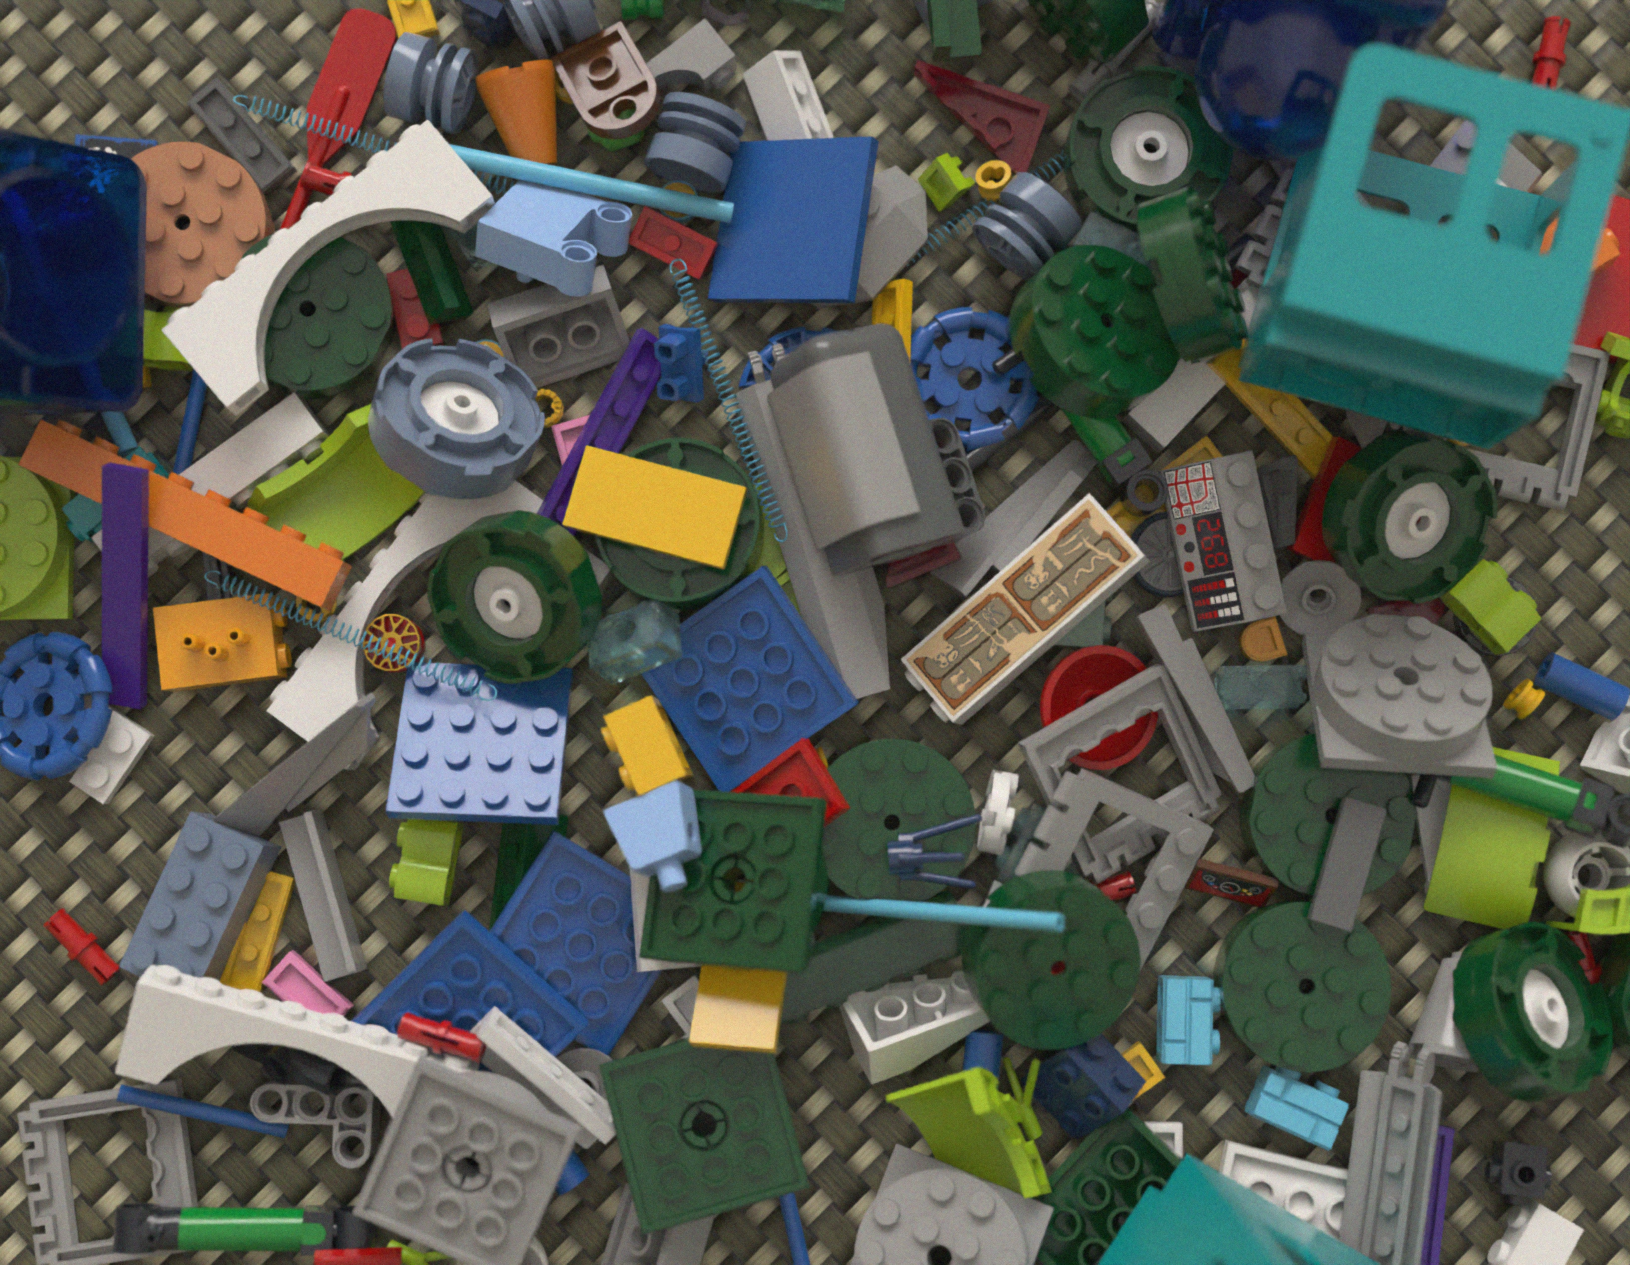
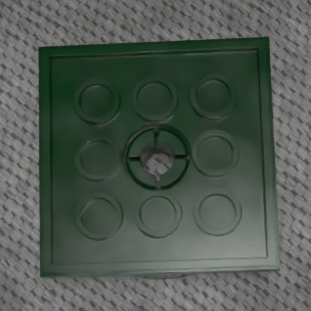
M693 790L701 855L681 864L687 881V885L681 889L672 892H662L657 874L649 877L639 958L718 966L736 971L761 970L808 975L812 933L823 913L828 892L827 866L822 851L827 800L815 797ZM745 873L746 879L754 883H745L742 890L736 892V879Z
M690 1037L662 1047L599 1064L642 1236L810 1188L774 1053L692 1047L689 1043ZM700 1110L711 1114L717 1120L715 1128L709 1133H699L692 1125L693 1118L699 1114Z

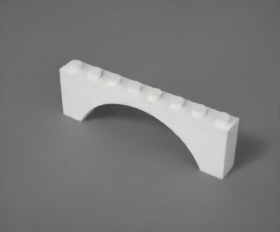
M426 120L420 126L415 124L406 129L400 136L399 143L388 151L382 150L373 155L367 162L366 169L355 177L349 176L339 182L334 188L333 195L323 203L316 202L306 208L299 222L290 229L283 228L277 231L269 239L266 248L257 255L251 254L244 257L235 266L233 274L223 282L218 280L210 284L202 292V298L190 308L183 307L177 310L168 319L169 324L162 331L222 403L236 416L269 390L264 357L269 321L283 289L296 271L314 253L348 232L380 222L416 220L447 226L466 233L495 204L491 193L429 120Z
M516 480L507 490L479 499H456L426 493L420 498L419 502L422 505L413 517L410 515L406 516L397 526L394 532L397 538L389 549L383 548L375 555L369 566L372 571L364 582H356L348 591L344 599L347 604L338 616L336 614L330 616L326 632L328 633L331 630L335 620L338 619L334 628V635L339 632L343 622H345V625L341 632V638L347 634L350 625H352L348 636V641L350 642L357 628H359L360 630L355 641L357 645L362 639L367 626L378 617L389 596L402 580L429 558L442 552L440 549L451 538L485 516L515 510L537 513L543 500ZM324 629L320 631L322 638L313 649L308 647L295 663L297 671L288 682L286 680L282 681L272 692L270 701L273 703L267 709V712L308 742L366 696L364 689L365 653L361 648V644L355 647L353 641L348 644L346 638L340 640L339 635L333 637L332 632L325 634ZM370 716V729H375ZM375 729V743H376L380 737H379V735H378V733H377V731H376V729ZM373 746L344 769L355 771Z
M150 965L136 985L115 1073L157 1085L167 1074L182 1063L213 1049L245 1043L285 1045L317 1054L352 1073L380 1099L393 1118L416 1062L421 1055L458 1072L477 1071L479 1063L447 1052L443 1055L433 1053L431 1047L406 1039H399L396 1034L389 1033L385 1028L378 1025H361L347 1021L345 1017L336 1013L323 1014L305 1009L302 1004L294 1001L281 1002L264 997L263 994L256 990H239L222 985L220 981L214 978H197L180 973L178 969L172 966Z

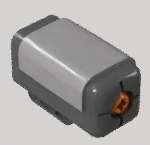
M880 323L818 335L797 347L775 364L770 374L773 391L768 394V399L817 551L825 550L833 577L912 557L932 548L956 542L981 530L985 522V512L960 434L956 426L946 418L928 419L903 338L896 328L890 324Z

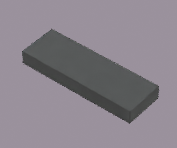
M215 78L186 104L230 155L246 169L262 192L268 196L292 176L297 169L247 111L233 101L234 96L221 81Z
M1342 797L1307 919L1349 932L1352 931L1387 809L1349 797Z

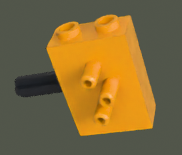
M203 552L205 574L211 570L222 573L210 572L207 574L208 580L215 582L220 587L224 583L226 575L230 574L229 564ZM229 576L225 584V590H228L231 586V576ZM207 580L208 601L153 608L161 690L178 692L288 678L287 667H291L292 656L289 644L284 643L282 627L287 626V615L282 616L281 611L275 613L274 608L268 610L267 605L261 607L259 602L253 604L252 599L246 601L245 596L241 598L233 597L230 590L225 592L223 587L218 589L215 584ZM270 593L264 594L261 605L267 602ZM261 594L254 596V602L258 601ZM272 595L268 604L269 608L274 605L277 596ZM278 601L276 611L282 607L283 602ZM285 606L283 607V614L287 613Z

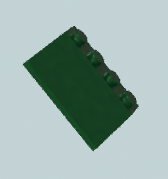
M1127 1107L1124 1113L1092 1131L1048 1178L1052 1192L1032 1197L1036 1201L1054 1207L1037 1257L1045 1265H1098L1149 1186L1162 1192L1183 1158Z

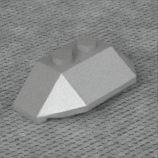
M896 165L873 177L855 303L873 301L928 242L926 190ZM810 303V304H812L816 309H821V308H828V306L847 305V304H854V303Z

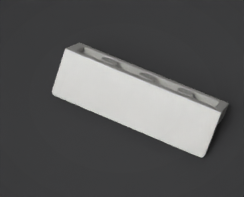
M772 51L744 73L745 83L767 140L834 138L801 51Z
M494 1007L470 1031L477 1034V1037L487 1044V1049L481 1062L497 1075L509 1078L529 1090L548 1112L582 1126L576 1142L583 1148H589L597 1139L606 1144L616 1135L608 1102L498 1008Z

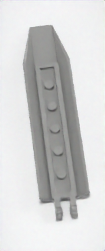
M781 343L772 346L775 364L786 356ZM749 352L748 359L756 384L735 393L737 395L735 399L736 402H739L738 409H742L740 415L745 416L742 422L748 423L744 426L745 431L750 430L749 433H746L747 438L753 437L752 440L748 441L749 445L756 444V446L751 448V452L759 451L753 455L754 460L762 458L760 461L755 462L756 467L764 465L763 468L757 470L758 475L767 472L766 475L759 477L760 481L770 480L767 483L761 484L762 488L765 489L772 486V489L764 491L765 497L775 494V496L766 499L767 504L778 501V503L768 507L769 511L781 508L779 511L773 512L771 518L784 515L782 518L773 521V524L779 525L786 522L787 539L782 543L779 542L802 619L856 699L889 690L885 609L873 567L833 577L825 550L817 551L768 399V394L773 391L771 380L766 381L763 362L758 352ZM784 526L775 527L778 539L784 540L786 537Z
M1398 1041L1391 1050L1388 1072L1361 1071L1339 1241L1381 1265H1420L1443 1093L1434 1085L1429 1084L1434 1075L1435 1053L1432 1050L1422 1048L1416 1057L1413 1079L1405 1077V1074L1410 1064L1411 1049L1407 1043Z

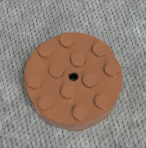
M194 142L164 143L135 155L119 169L99 210V236L110 265L139 295L163 307L190 308L202 298L201 294L206 287L218 280L223 282L234 273L235 266L249 248L263 238L275 233V225L272 221L266 198L246 169L237 161L201 143Z

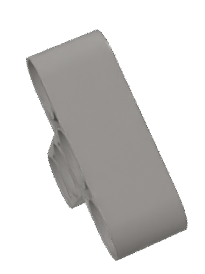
M352 1073L347 1080L346 1088L339 1095H325L318 1092L322 1095L325 1102L322 1112L314 1111L308 1104L309 1093L318 1091L295 1080L287 1085L272 1080L257 1088L252 1094L250 1101L251 1111L260 1121L268 1123L333 1125V1157L342 1167L357 1168L368 1161L378 1149L381 1101ZM269 1090H274L281 1095L283 1104L280 1110H274L269 1107L266 1099ZM352 1093L361 1094L367 1102L365 1113H357L352 1110L349 1103ZM349 1136H356L363 1141L365 1147L363 1155H354L349 1151L347 1147Z

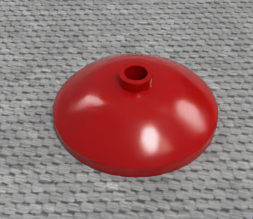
M1092 645L1071 652L1055 665L1043 686L1040 699L1042 727H1047L1083 706L1087 699L1093 700L1147 668L1131 653L1113 646ZM1157 711L1146 714L1136 720L1135 724L1121 732L1117 731L1100 741V744L1086 752H1081L1067 761L1093 770L1112 769L1126 764L1135 758L1150 741L1158 721Z

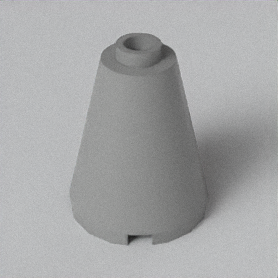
M1453 952L1451 958H1444L1441 961L1408 1045L1411 1049L1410 1057L1416 1060L1418 1052L1425 1048L1435 1053L1436 1062L1434 1066L1467 1072H1479V1068L1471 1058L1460 1031L1456 1028L1452 1019L1454 1010L1452 974L1462 952Z

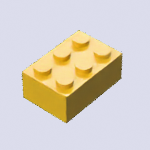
M650 695L603 716L607 726L601 728V731L610 751L619 752L625 765L618 769L628 791H636L638 796L676 780L681 782L694 776L665 709L657 698Z

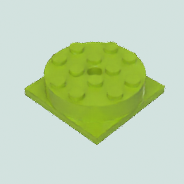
M0 455V621L73 620L74 534L67 527L66 522L70 519L61 508L75 498V491L18 465L22 457H4Z

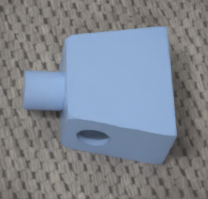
M676 780L603 810L626 860L634 872L644 876L657 874L662 892H672L687 885L681 864L701 855L695 799L691 787Z

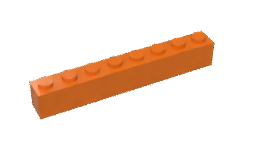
M58 419L55 426L40 420L18 465L102 504L103 465L110 462L149 469V527L331 611L352 568L351 565L341 560L344 552L323 542L320 543L318 549L303 543L307 535L284 524L280 531L266 525L269 517L248 507L241 514L229 508L231 499L208 489L205 496L191 490L194 482L176 473L170 472L168 478L162 477L154 473L157 467L156 464L135 454L128 461L117 455L120 447L97 436L93 443L79 437L83 430L63 420Z

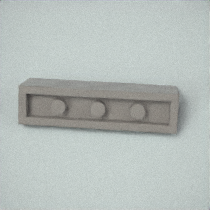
M323 810L308 811L303 813L302 816L279 822L324 982L368 969Z

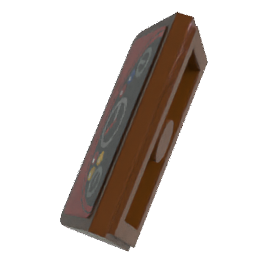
M1199 858L1184 887L1189 890L1259 908L1267 904L1277 889L1279 881L1273 877Z

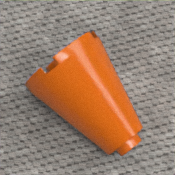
M552 60L523 62L521 67L509 69V66H504L476 76V89L510 157L548 165L557 164L556 83Z

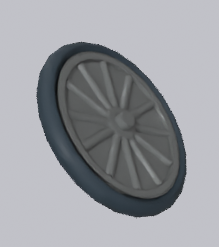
M1166 511L1156 513L1139 524L1131 536L1133 543L1150 561L1133 578L1141 588L1150 594L1168 598L1181 596L1184 592L1168 515Z

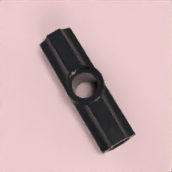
M268 1043L232 1045L233 1051L262 1064L268 1075L283 1085H287L295 1080L322 1094L337 1096L346 1088L347 1080L351 1074L346 1069L326 1058L294 1047Z

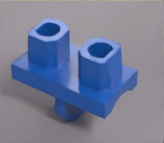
M671 324L659 326V340L654 343L655 358L661 363L662 376L660 381L657 382V396L660 399L671 401L700 402L704 399L702 365H705V360L707 359L702 357L704 351H701L700 328H679Z

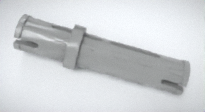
M1145 0L1149 18L1148 26L1111 62L1104 64L1089 59L1087 67L1068 85V91L1077 101L1082 103L1089 92L1107 77L1109 79L1115 77L1118 74L1119 65L1140 44L1152 28L1164 18V10L1157 2Z

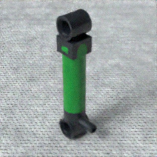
M1009 316L1006 323V335L1011 342ZM1012 349L992 362V368L997 375L1002 376L1025 361L1022 352L1015 356ZM1061 408L1099 465L1096 468L1110 489L1113 491L1123 484L1120 492V501L1123 508L1129 514L1136 517H1145L1155 512L1164 504L1168 496V485L1165 479L1155 471L1145 470L1153 461L1138 439H1131L1116 416L1102 419L1088 418ZM1144 484L1152 490L1153 500L1151 503H1143L1137 499L1135 495L1136 485Z
M1495 754L1494 758L1497 769L1493 778L1404 772L1407 776L1420 775L1411 800L1412 804L1419 808L1428 807L1436 781L1440 780L1566 823L1564 827L1566 830L1592 839L1600 831L1608 843L1617 847L1630 846V827L1622 825L1617 818V814H1625L1630 817V794L1619 795L1611 802L1615 787L1584 778L1579 783Z
M127 1203L116 1206L113 1252L145 1254L157 1250L301 1252L300 1256H314L315 1250L375 1248L377 1224L352 1214L355 1206L336 1208V1205H306L305 1208L160 1207V1205L152 1203Z

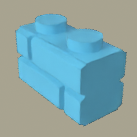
M1158 975L1156 1059L1164 1064L1212 1065V1055H1218L1220 1050L1219 1030L1213 1029V1012H1219L1221 1006L1218 987H1214L1213 979L1200 976Z
M1264 1065L1260 1070L1254 1084L1255 1087L1251 1091L1244 1111L1261 1121L1329 1151L1338 1134V1128L1341 1126L1348 1110V1103L1337 1098L1340 1090L1316 1080L1314 1087L1299 1081L1302 1073L1278 1066L1274 1070Z

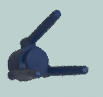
M976 814L913 833H898V841H888L889 875H900V881L919 880L954 887L975 888L976 884L971 880L916 871L923 869V863L963 861L965 856L960 852L922 853V844H913V842L982 821V816Z

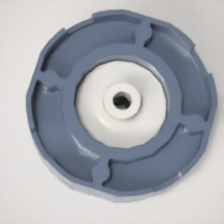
M432 338L405 346L383 367L369 410V434L382 460L391 470L399 473L430 495H440L456 499H479L507 490L529 466L544 427L545 414L540 412L535 400L538 390L532 380L521 368L489 347L468 340L458 339L456 347L432 346Z

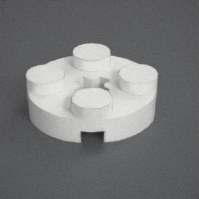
M992 770L985 794L987 796L985 808L982 809L981 813L982 821L979 824L978 851L1003 854L1006 835L1010 833L1012 828L1014 808H1010L1011 798L1014 799L1019 774Z

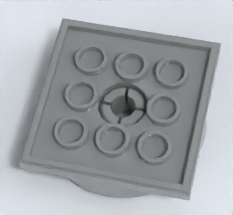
M1371 614L1345 624L1333 634L1304 633L1301 643L1321 767L1493 778L1497 766L1485 719L1492 701V683L1481 657L1468 646V643L1419 616Z
M421 1055L416 1062L352 1214L467 1265H522L582 1126L548 1112L529 1090L509 1078L481 1071L458 1072ZM474 1151H476L474 1159L478 1161L480 1166L469 1164L465 1157H471Z
M896 1143L876 1198L861 1221L856 1237L855 1254L850 1265H935L930 1251H933L938 1245H944L950 1250L952 1254L951 1265H1034L1054 1207L1032 1198L1024 1199L1022 1194Z

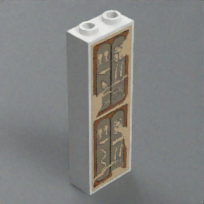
M1089 493L900 659L908 668L904 675L918 691L925 688L934 699L930 703L931 708L945 723L951 720L953 723L962 725L1150 561Z

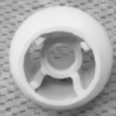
M1600 831L1594 839L1578 833L1562 838L1548 853L1544 864V884L1550 899L1560 910L1575 918L1579 901L1578 893H1580L1581 888L1591 890H1605L1607 888L1609 890L1629 885V847H1617L1608 843ZM1601 853L1608 866L1600 859L1591 857V854ZM1583 865H1586L1590 871V879L1583 886L1578 880V871Z

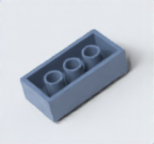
M190 811L119 967L142 977L150 965H167L178 969L180 973L197 978L209 977L220 981L228 958L245 921L247 923L265 884V878L271 871L281 846L260 836L217 823L213 820L216 816L210 813Z

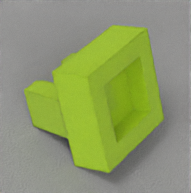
M948 153L937 157L917 179L939 212L951 207L975 184L971 176L965 179L958 169L962 164L958 156L950 157Z

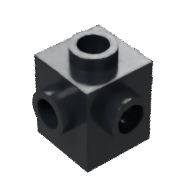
M1493 1141L1492 1157H1488L1485 1163V1180L1487 1183H1490L1489 1192L1503 1194V1203L1529 1206L1530 1198L1544 1199L1545 1191H1549L1552 1181L1551 1168L1546 1165L1548 1147L1507 1141Z

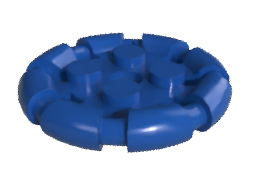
M960 307L941 312L933 316V322L924 328L919 326L911 335L910 363L923 403L925 404L933 398L941 408V410L932 415L925 408L928 419L946 418L953 424L955 419L970 422L969 432L958 430L966 451L1005 440L1001 432L1012 423L1019 430L1040 398L1037 396L1038 390L1029 380L1034 376V373L1026 360L1002 376L997 375L992 368V362L1004 355L1000 350L1008 344L1013 349L1012 343L1006 335L1008 318L992 310H988V313L972 311L973 307ZM969 328L984 329L983 341L968 339ZM943 334L949 343L939 351L933 341ZM918 366L930 368L928 380L916 377ZM972 370L979 375L980 386L975 390H965L958 383V375L962 371ZM1010 380L1022 382L1021 393H1008ZM999 409L1005 419L995 425L988 418V415Z
M51 632L48 636L36 633L20 639L4 652L6 657L0 663L1 765L20 777L40 780L43 776H47L49 779L65 776L87 762L88 753L93 748H98L106 735L113 710L109 709V694H113L111 679L101 657L93 655L90 652V645L80 638L64 632ZM48 652L52 654V664H48ZM78 666H79V669H78L79 675L75 672V670L78 668ZM20 667L25 673L18 679L14 673ZM49 696H52L54 709L46 717L43 711L44 702ZM84 696H91V708L84 710ZM78 736L79 739L74 742L73 739ZM20 738L22 743L15 748L13 744ZM46 747H50L49 755L46 756Z

